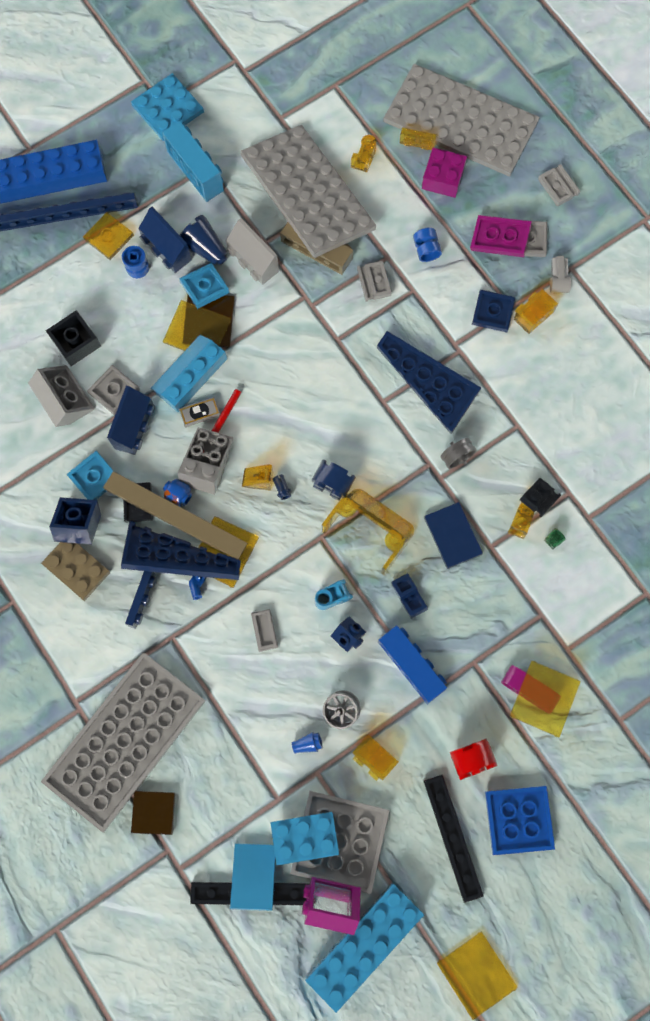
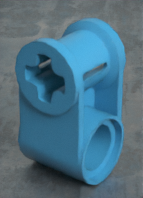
M346 580L337 581L319 590L315 595L316 607L320 610H327L352 599L353 595L349 593L345 585ZM320 596H326L328 597L329 602L326 604H321L318 601V598Z

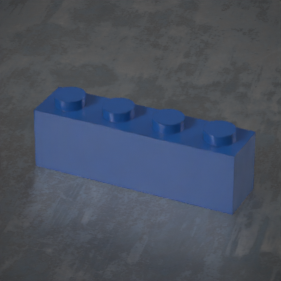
M396 625L378 639V643L428 705L447 689L445 686L447 682L441 674L437 676L433 671L435 667L431 661L421 656L420 653L422 651L419 646L409 641L407 631L403 627L399 628Z

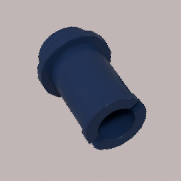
M277 475L272 479L278 491L277 496L281 500H286L291 497L292 491L288 488L284 475H279L280 478Z

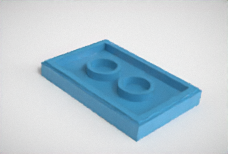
M235 844L230 909L273 911L274 845Z

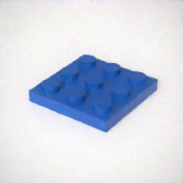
M547 786L485 792L492 855L555 850Z

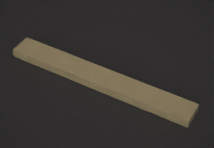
M114 471L103 487L108 492L232 558L239 560L247 546V542Z

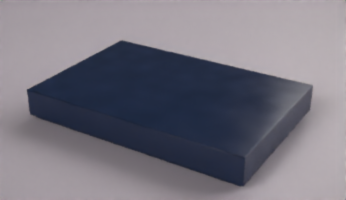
M459 502L424 516V520L447 569L483 554Z

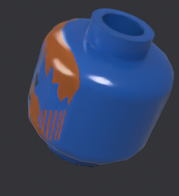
M174 479L172 482L168 481L163 487L165 491L164 499L179 507L187 505L192 497L191 487L181 480Z

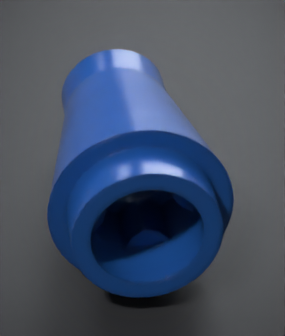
M314 732L292 742L294 754L318 752L319 749L323 748L320 734H314Z

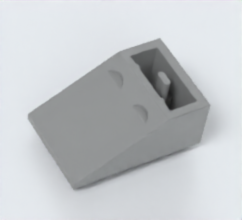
M198 427L179 468L178 480H181L193 489L215 495L223 475L233 437Z

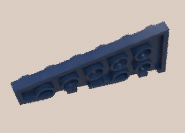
M386 331L377 344V349L448 432L452 434L480 392L481 387Z
M129 521L121 569L239 580L241 560L221 553L214 554L208 552L207 548L202 546L200 548L191 546V543L165 533L158 534L152 532L151 528L146 526L141 528L136 526V523Z

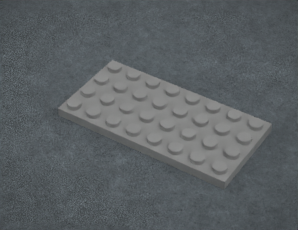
M413 64L385 114L383 122L451 152L465 155L474 162L510 177L540 117Z
M302 125L241 150V156L314 258L376 230L374 221Z
M143 652L41 780V783L104 833L206 700Z

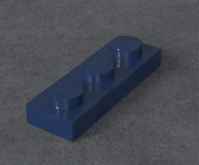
M143 572L125 622L128 627L136 629L137 625H140L142 622V610L144 606L148 605L150 588H153L156 583L154 572Z

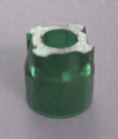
M555 528L544 541L551 549H554L563 543L566 538Z

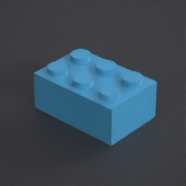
M333 812L270 822L276 865L339 855Z

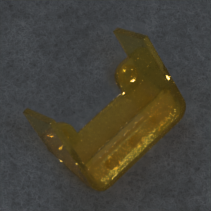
M354 489L337 503L322 523V532L326 534L339 515L348 518L358 511L388 532L385 537V545L393 554L382 567L381 574L385 576L412 539L414 527L410 522L365 491Z

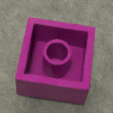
M433 147L423 176L422 189L456 198L467 156Z

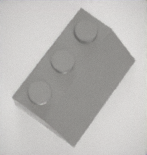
M240 218L226 239L227 251L232 257H237L239 264L244 269L247 268L250 271V275L255 281L259 280L263 285L279 272L277 254Z
M67 365L37 369L28 382L55 427L70 425L95 409Z

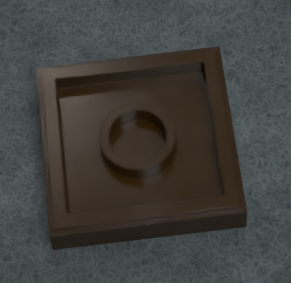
M135 791L131 833L173 835L175 793Z

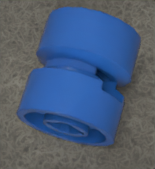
M423 228L415 232L413 239L421 262H430L442 255L434 228Z
M129 246L123 251L122 261L129 276L136 279L146 276L149 272V263L143 249L139 246Z

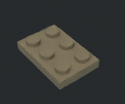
M60 542L41 563L83 601L111 573L78 543Z

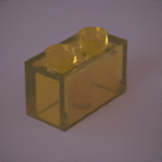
M543 289L538 293L534 292L528 298V302L525 305L522 303L516 308L514 320L530 334L555 312L558 303Z
M369 734L352 752L354 755L353 760L360 767L365 765L369 769L368 774L376 781L378 779L383 781L399 762Z

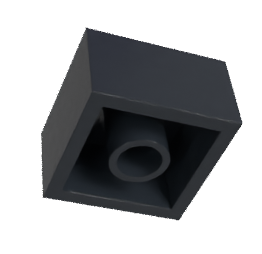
M77 310L45 330L70 366H73L101 347L97 337Z

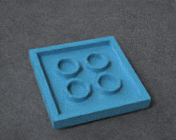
M173 73L131 101L134 109L162 141H164L162 134L164 130L178 121L185 126L204 113L203 107Z

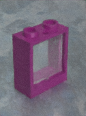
M312 877L310 884L305 885L303 898H306L302 908V914L305 915L304 924L354 935L360 921L361 888Z

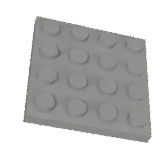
M309 791L304 816L333 812L339 855L294 862L290 874L309 879L316 877L360 887L361 892L371 894L389 810Z

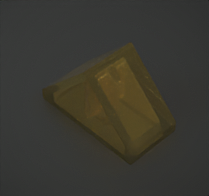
M267 464L245 468L242 487L271 491L274 474L272 465Z

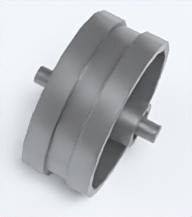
M464 438L455 444L451 442V446L440 457L446 463L447 468L452 469L462 463L465 466L467 464L466 461L477 452V449L472 445L469 438Z
M336 691L324 702L323 716L332 727L346 729L352 726L359 718L361 712L360 702L349 691ZM337 696L345 697L343 703H340ZM332 698L337 706L329 705ZM350 699L354 705L349 706L347 700ZM355 708V716L348 712V710ZM329 709L335 710V714L332 717L329 713ZM344 714L347 717H349L352 721L349 723H345ZM336 716L340 717L341 723L334 720Z

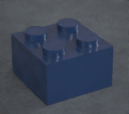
M60 497L49 526L54 542L92 545L101 518L98 501Z

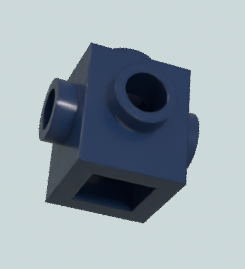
M349 616L338 625L331 634V637L340 647L348 652L353 647L357 649L364 642L362 637L366 634V631Z

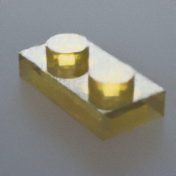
M402 127L400 144L432 150L435 147L437 134Z

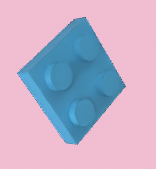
M212 263L179 278L180 283L197 309L229 294V288Z
M95 451L67 473V476L87 499L97 500L107 492L103 487L113 470L100 454Z

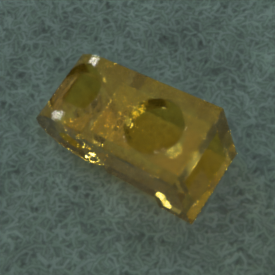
M365 135L362 138L359 153H353L351 157V168L368 172L376 152L377 141L374 136Z
M521 502L508 533L524 539L535 512Z

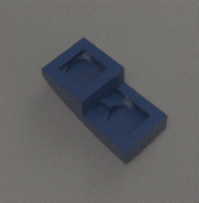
M408 573L391 582L411 619L428 610Z

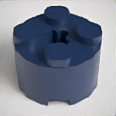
M322 460L312 478L313 487L321 492L323 490L330 492L329 496L340 501L341 498H346L356 477L354 475L348 476V470L332 462L330 465H327V461Z

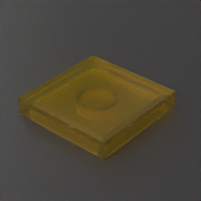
M106 212L83 236V239L111 260L134 234Z

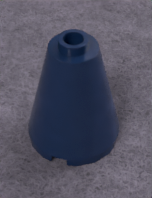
M200 215L195 218L197 222L189 223L180 236L187 243L190 250L215 266L217 264L222 265L227 260L226 255L228 252L204 215Z

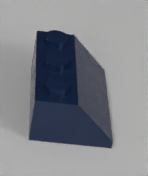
M150 207L138 228L141 234L139 238L145 245L148 244L151 247L152 253L157 258L160 256L163 260L162 263L168 270L172 269L176 273L192 261L188 245L154 207Z
M127 385L107 438L114 449L136 455L137 450L141 449L143 442L141 438L143 433H146L148 430L149 416L153 415L155 405L150 397Z

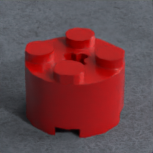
M487 738L450 752L460 780L470 777L471 774L473 776L485 771V767L488 770L498 766Z

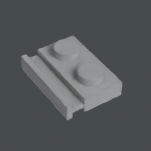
M561 164L541 174L538 178L557 207L580 194V190Z
M383 261L365 264L362 267L357 266L366 302L371 299L376 300L391 296V289Z

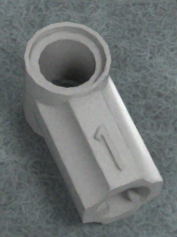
M564 256L552 258L550 292L569 293L571 277L568 276V258Z

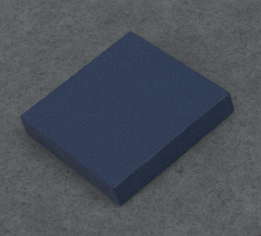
M480 289L472 325L508 332L516 297Z

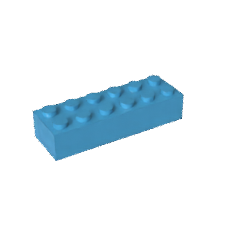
M392 882L360 917L355 934H345L308 974L305 981L337 1013L424 916L423 912Z

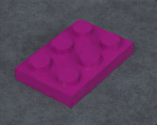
M478 215L470 249L477 252L524 257L532 221Z

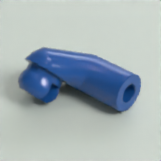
M192 576L190 579L189 587L193 600L202 598L200 587L206 577Z

